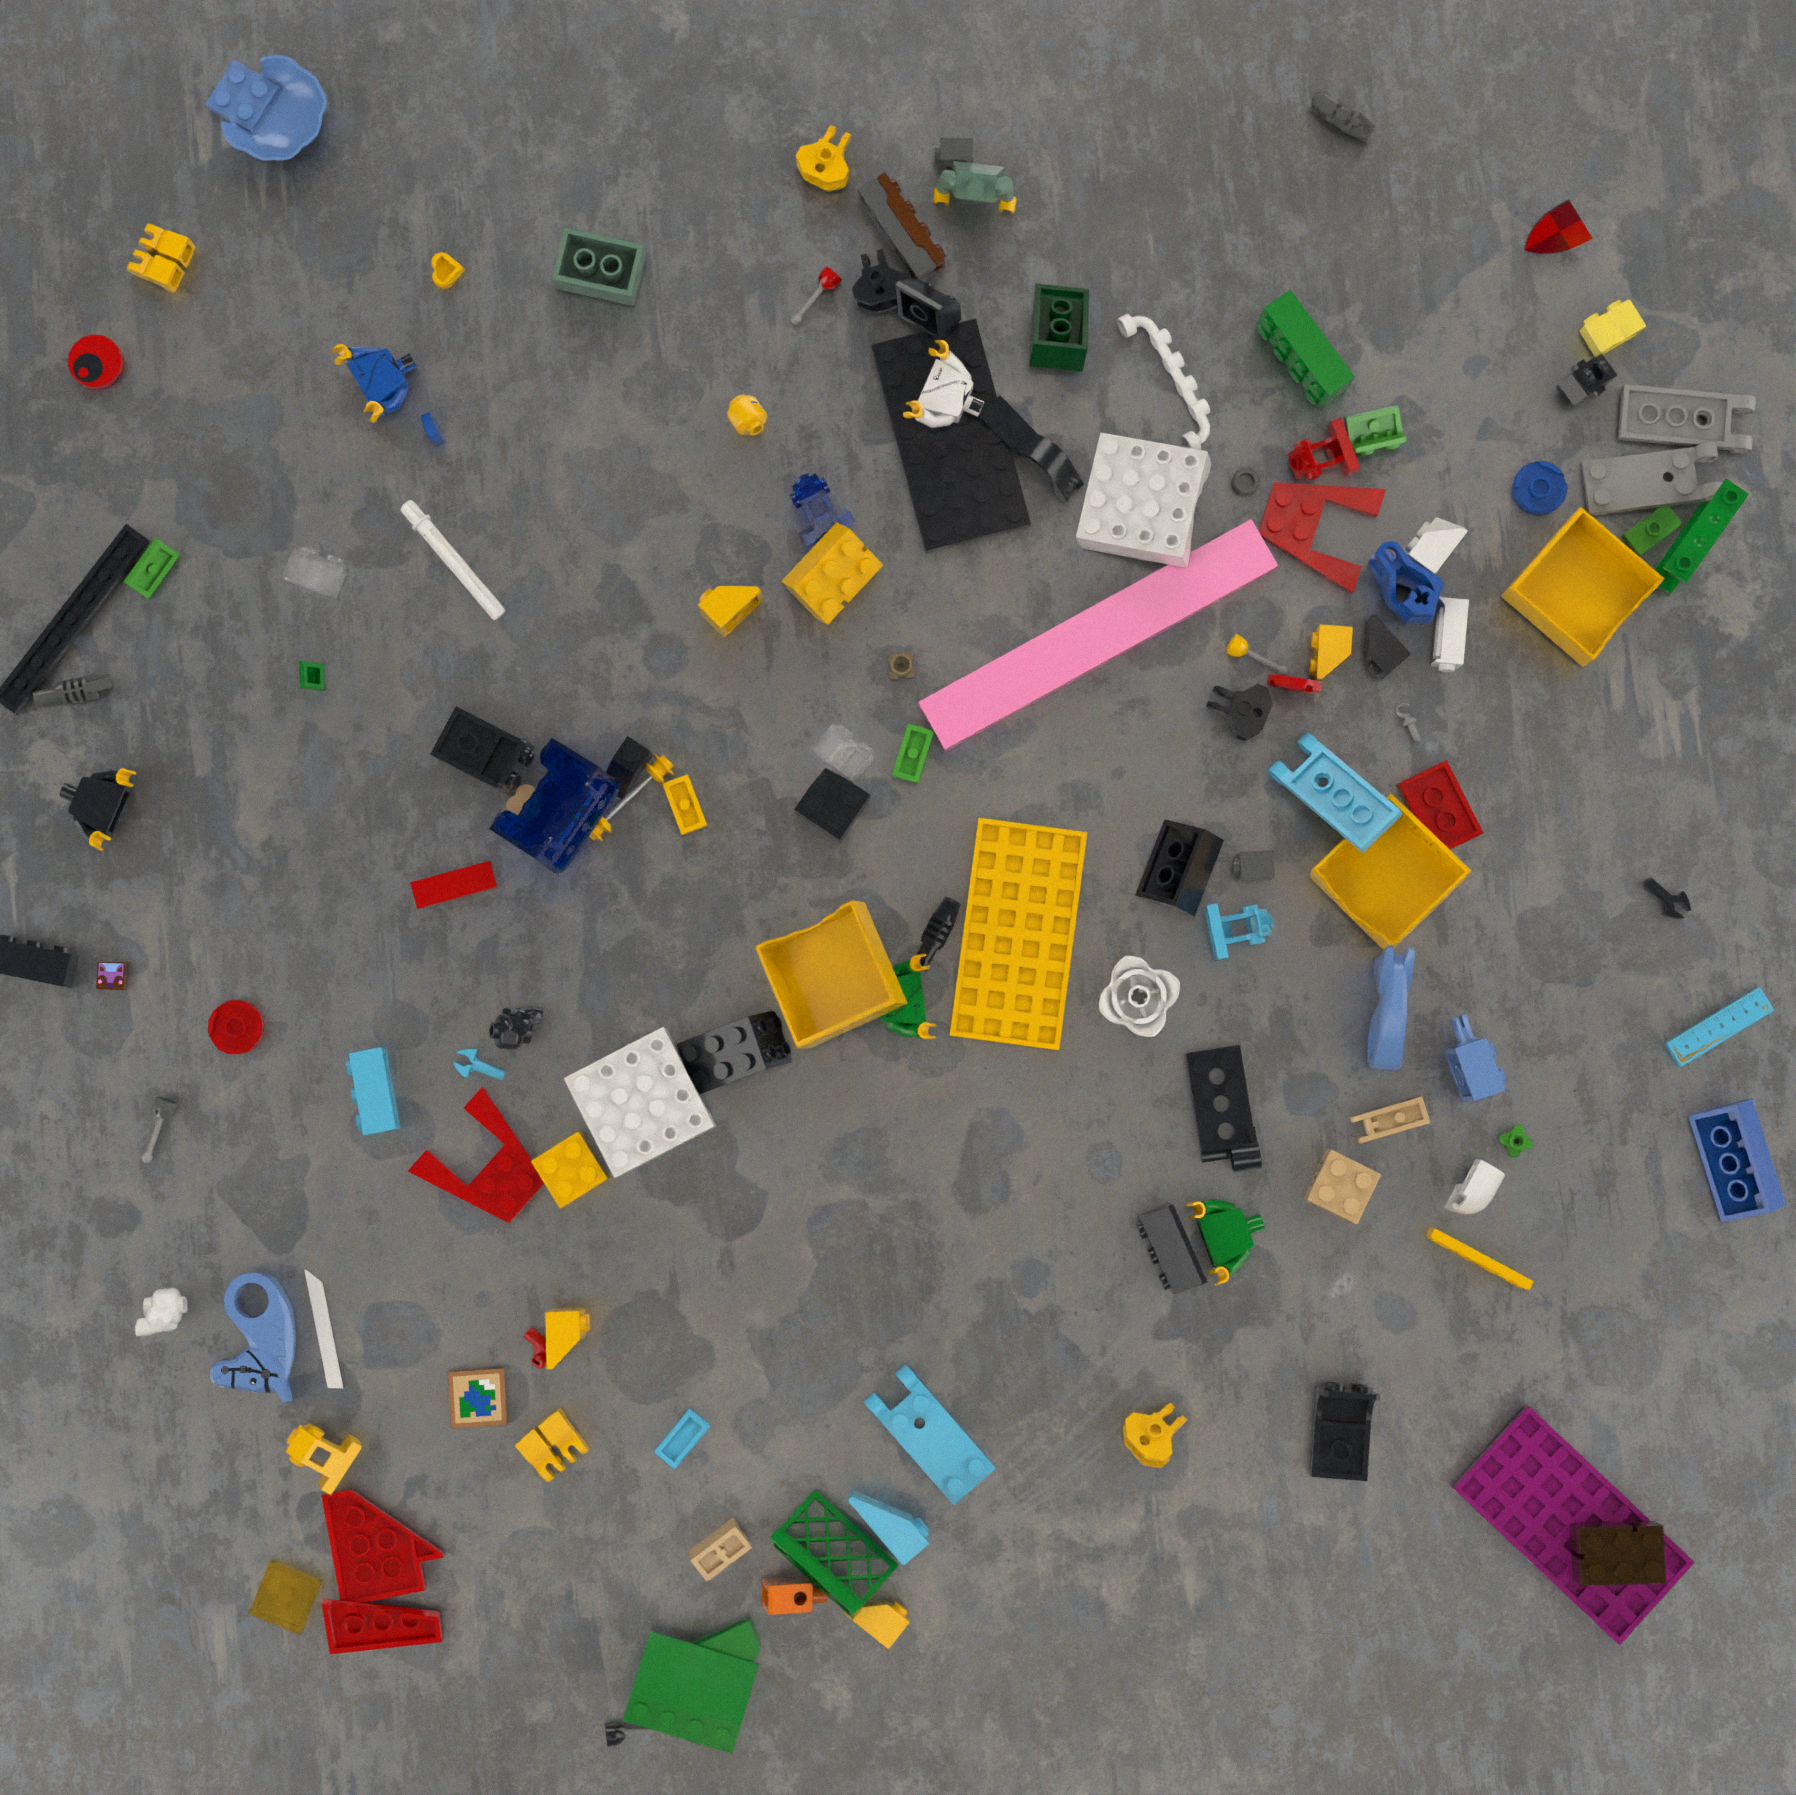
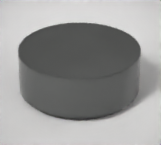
M1242 468L1234 474L1231 484L1236 494L1248 497L1257 491L1260 479L1254 470Z

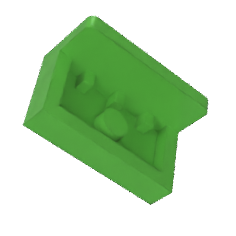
M1397 405L1344 417L1348 437L1354 452L1359 456L1372 454L1374 452L1373 449L1382 447L1385 450L1396 449L1400 447V443L1407 442V436L1402 431L1400 409Z

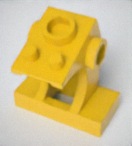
M300 1424L298 1428L293 1430L286 1441L289 1444L285 1451L290 1455L288 1459L299 1467L306 1465L321 1473L322 1475L318 1480L320 1488L331 1495L361 1450L360 1441L353 1435L348 1434L341 1445H336L323 1438L325 1433L320 1428L311 1424L305 1426ZM317 1446L330 1452L324 1464L311 1457Z

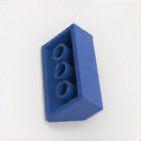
M1752 1098L1688 1116L1721 1222L1771 1213L1786 1206Z

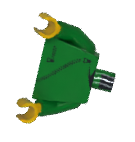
M926 954L914 955L911 959L895 964L892 967L908 1004L882 1015L881 1022L886 1024L888 1030L905 1038L930 1040L936 1038V1036L928 1034V1029L931 1026L936 1027L937 1025L926 1022L920 971L927 970L930 966L922 967L920 959L925 957Z

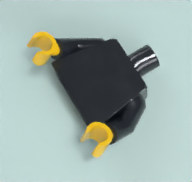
M125 768L95 772L90 778L82 777L78 786L68 782L63 784L60 790V797L71 801L68 813L73 815L74 825L92 847L104 851L101 847L102 842L105 839L110 841V837L114 836L133 791L129 787H133L134 784L129 783V778L132 774L136 775L135 771Z

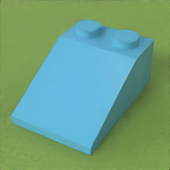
M855 1490L848 1494L850 1504L903 1566L929 1544V1528L919 1516L914 1519L907 1512Z

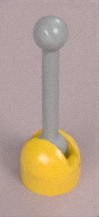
M1236 633L1225 653L1233 657H1241L1246 654L1277 670L1279 675L1286 676L1289 673L1288 667L1279 666L1249 650L1245 638Z

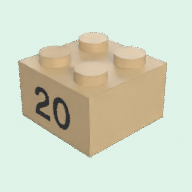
M1326 1149L1302 1199L1357 1225L1382 1174L1332 1149Z

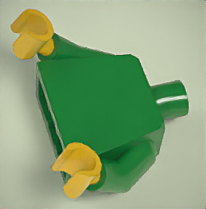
M1217 1199L1188 1202L1186 1207L1192 1206L1194 1208V1214L1188 1216V1218L1196 1220L1210 1262L1215 1267L1208 1274L1216 1273L1218 1275V1282L1214 1283L1215 1286L1223 1284L1249 1258L1251 1254L1250 1248L1255 1246L1251 1234L1265 1229L1260 1214L1245 1218L1242 1209L1235 1208L1230 1202Z

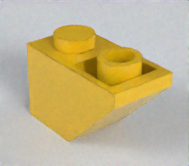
M1320 624L1316 632H1312L1310 647L1315 648L1314 659H1310L1309 675H1313V680L1320 682L1351 655L1353 627Z

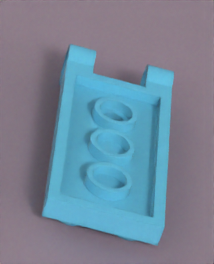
M1306 732L1297 741V744L1310 757L1295 772L1290 771L1279 760L1268 769V772L1276 782L1284 785L1359 851L1364 853L1402 816V812L1321 744L1312 734ZM1323 779L1329 781L1328 785L1325 787H1320L1318 785L1319 782Z
M905 1364L895 1373L911 1391L904 1399L890 1410L882 1399L873 1392L864 1400V1403L949 1501L955 1505L996 1467ZM923 1418L925 1425L922 1428L915 1427V1419Z

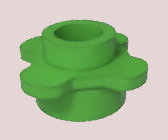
M1514 1125L1511 1131L1501 1134L1499 1138L1500 1143L1504 1144L1505 1148L1509 1151V1156L1513 1158L1519 1157L1520 1152L1533 1146L1532 1139L1525 1135L1524 1128L1521 1125ZM1514 1139H1518L1519 1142L1515 1144Z

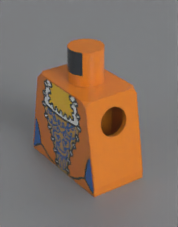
M762 1577V1607L768 1615L812 1612L813 1603H827L828 1596L817 1586H813L807 1577ZM801 1591V1595L798 1598H794V1595Z

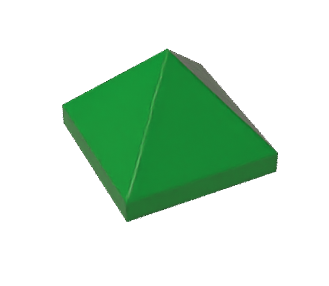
M299 661L300 689L324 691L323 663Z

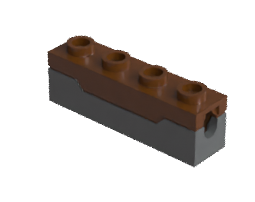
M884 172L878 178L873 179L858 189V199L911 277L924 282L935 275L936 272L938 273L944 269L946 254L938 243L934 245L930 239L931 232L923 221L919 223L914 215L916 210L908 199L904 201L900 195L901 188L893 177L890 179Z

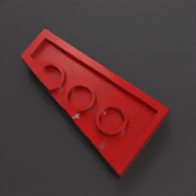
M324 1598L321 1603L330 1655L440 1643L443 1640L439 1611Z

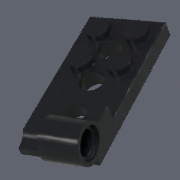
M1240 1045L1184 1053L1202 1163L1230 1159L1233 1172L1262 1168L1261 1152L1257 1142L1256 1130L1253 1127ZM1215 1068L1222 1070L1224 1073V1080L1218 1085L1213 1084L1209 1079L1211 1070ZM1218 1096L1226 1097L1229 1102V1106L1224 1112H1219L1214 1108L1213 1103ZM1223 1123H1228L1233 1128V1134L1229 1139H1222L1218 1134V1128Z

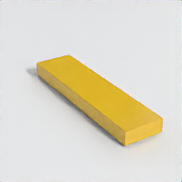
M1429 1227L1425 1235L1427 1239L1520 1289L1530 1290L1534 1283L1531 1279L1436 1228Z

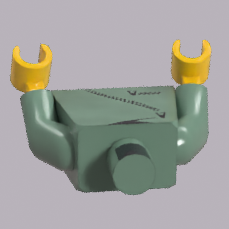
M953 161L952 170L943 171L938 186L934 188L933 204L936 205L938 202H943L945 206H948L950 190L954 197L958 199L994 202L1000 196L1001 200L998 211L1002 213L1003 210H1008L1011 214H1014L1017 198L1014 197L1012 180L1009 177L1003 176L1004 167Z

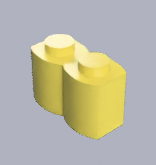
M1619 299L1606 307V313L1600 316L1598 313H1595L1583 321L1585 325L1579 332L1595 357L1600 354L1604 355L1618 345L1635 337L1647 327L1630 299L1623 303Z

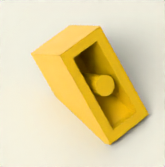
M888 1600L867 1602L854 1619L848 1616L887 1649L893 1645L910 1623V1619L907 1616L908 1610L897 1601L894 1604Z

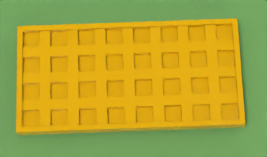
M978 818L949 1036L1059 1051L1087 832Z

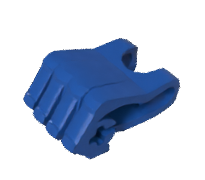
M1393 541L1382 543L1370 558L1368 565L1381 585L1386 605L1402 623L1428 624L1436 612L1438 599L1443 590V581L1432 572L1413 562L1398 543ZM1385 549H1391V550H1393V551L1395 552V554H1396V557L1393 555L1392 552H1390L1389 550H1385ZM1396 584L1412 590L1401 603L1396 598Z

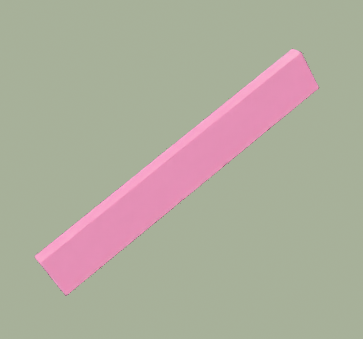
M1250 519L1190 552L1187 568L1168 564L918 702V706L934 731L944 752L1273 572L1277 569L1278 564L1254 522Z

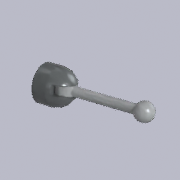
M159 1096L155 1099L153 1111L158 1119L147 1151L142 1155L144 1163H150L153 1160L152 1151L163 1119L173 1116L178 1103L171 1099Z

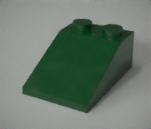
M1036 283L1029 366L1083 372L1088 349L1089 289Z

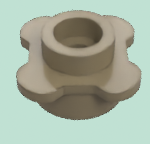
M908 651L904 654H889L887 657V661L890 663L889 677L893 680H897L899 677H914L915 669L912 666L914 655ZM900 663L904 664L903 668H899Z

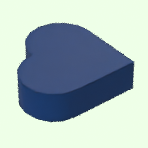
M431 412L422 415V425L429 439L437 446L446 442Z

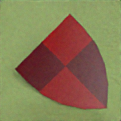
M1568 199L1545 213L1536 222L1527 237L1524 251L1558 253L1575 248L1593 238L1573 204Z

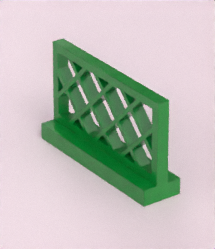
M816 1490L812 1492L780 1529H777L770 1537L769 1543L852 1619L856 1617L861 1608L899 1566ZM814 1500L824 1507V1517L808 1518V1507ZM828 1511H829L834 1517H828ZM804 1512L805 1518H799L801 1514ZM840 1521L845 1526V1536L829 1537L828 1522ZM825 1522L826 1537L809 1538L808 1523ZM805 1523L806 1538L794 1539L787 1530L792 1524ZM849 1530H850L855 1536H849ZM861 1540L866 1545V1555L850 1556L849 1541ZM846 1541V1556L830 1557L829 1542ZM826 1542L827 1557L815 1558L810 1553L809 1543ZM800 1543H806V1549ZM870 1549H871L876 1555H870ZM882 1559L890 1567L884 1574L871 1575L870 1560ZM867 1560V1575L851 1576L850 1561ZM847 1561L848 1576L836 1577L831 1572L830 1562ZM821 1562H827V1568ZM878 1579V1581L872 1586L871 1580ZM868 1580V1592L862 1599L852 1592L851 1581ZM841 1581H848V1587Z

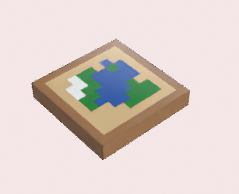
M505 1368L448 1372L451 1429L508 1424Z

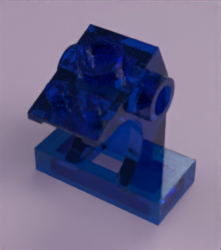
M807 473L794 480L795 484L792 485V494L789 496L796 509H803L810 524L809 528L799 532L802 542L806 546L819 541L836 522L844 526L855 522L851 511L847 508L836 513L827 495L831 491L824 477L819 479L816 473L811 476ZM821 497L827 511L814 517L808 503Z

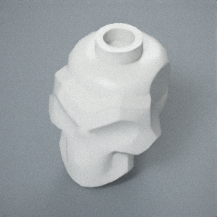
M164 1288L156 1290L152 1297L145 1298L143 1302L145 1318L137 1320L135 1326L136 1336H148L157 1332H170L176 1329L183 1313H187L188 1304L186 1297L181 1296L176 1288Z

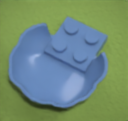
M274 54L262 57L260 60L262 72L260 74L233 59L205 103L207 108L230 121H221L220 123L224 137L234 148L247 151L251 156L260 160L281 161L293 158L318 137L322 125V116L326 109L327 99L318 79L307 69L300 67L295 60L284 55Z

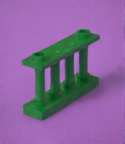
M1726 478L1709 502H1701L1654 568L1655 571L1665 578L1657 587L1669 596L1680 581L1685 584L1689 581L1749 495L1747 492Z

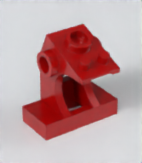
M1342 418L1332 420L1328 425L1329 438L1310 444L1309 439L1294 444L1295 449L1287 455L1296 479L1306 477L1307 481H1311L1322 476L1321 472L1340 465L1345 477L1355 475L1358 472L1360 466ZM1324 449L1328 461L1318 464L1317 460L1314 459L1313 452Z

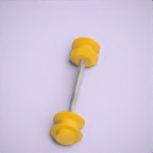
M654 754L656 761L653 764L645 763V768L649 775L604 817L600 813L592 812L593 820L590 823L583 821L587 825L583 830L593 841L597 838L603 841L601 834L604 831L612 832L611 825L607 821L652 779L659 783H665L663 776L666 773L674 774L671 771L674 765L663 754L660 757Z

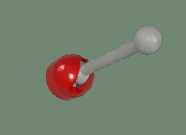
M825 266L818 276L819 288L798 314L792 315L791 322L795 325L800 324L802 321L801 317L824 289L833 290L842 281L841 277Z

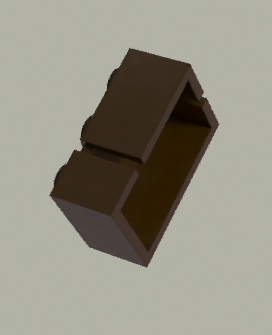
M1655 1521L1629 1522V1525L1624 1522L1570 1524L1571 1549L1579 1554H1584V1558L1579 1555H1572L1574 1582L1581 1586L1666 1583L1663 1525Z

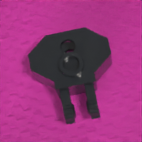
M883 249L877 250V259L880 264L871 267V261L867 254L861 255L863 264L862 276L852 287L853 296L858 303L859 309L874 315L898 308L895 284L900 280H907L903 272L889 267ZM889 300V302H888L887 304H881V303H880V302Z
M1600 354L1588 362L1583 359L1571 368L1573 373L1560 382L1556 389L1558 391L1563 390L1571 401L1568 405L1572 409L1589 397L1595 399L1607 390L1605 386L1618 375L1605 357Z
M1257 683L1243 692L1239 690L1233 692L1220 686H1214L1213 693L1219 697L1231 700L1230 705L1227 708L1217 702L1208 701L1206 707L1215 713L1225 716L1224 719L1229 721L1234 738L1245 742L1263 730L1273 705L1268 687ZM1253 712H1257L1259 718L1254 717Z

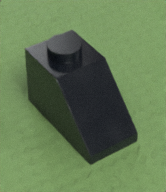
M1373 614L1365 624L1364 660L1367 663V670L1374 677L1379 676L1383 680L1411 653L1385 624Z
M627 736L613 756L600 786L622 800L644 770L645 763L650 761L653 754L650 750Z

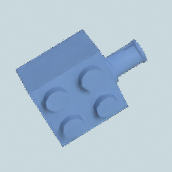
M1467 1014L1450 1019L1459 1043L1455 1047L1444 1050L1462 1101L1474 1102L1506 1091L1504 1086L1507 1083L1506 1076L1502 1068H1498L1494 1058L1497 1057V1052L1494 1044L1491 1041L1488 1042L1487 1037L1480 1039L1474 1037Z

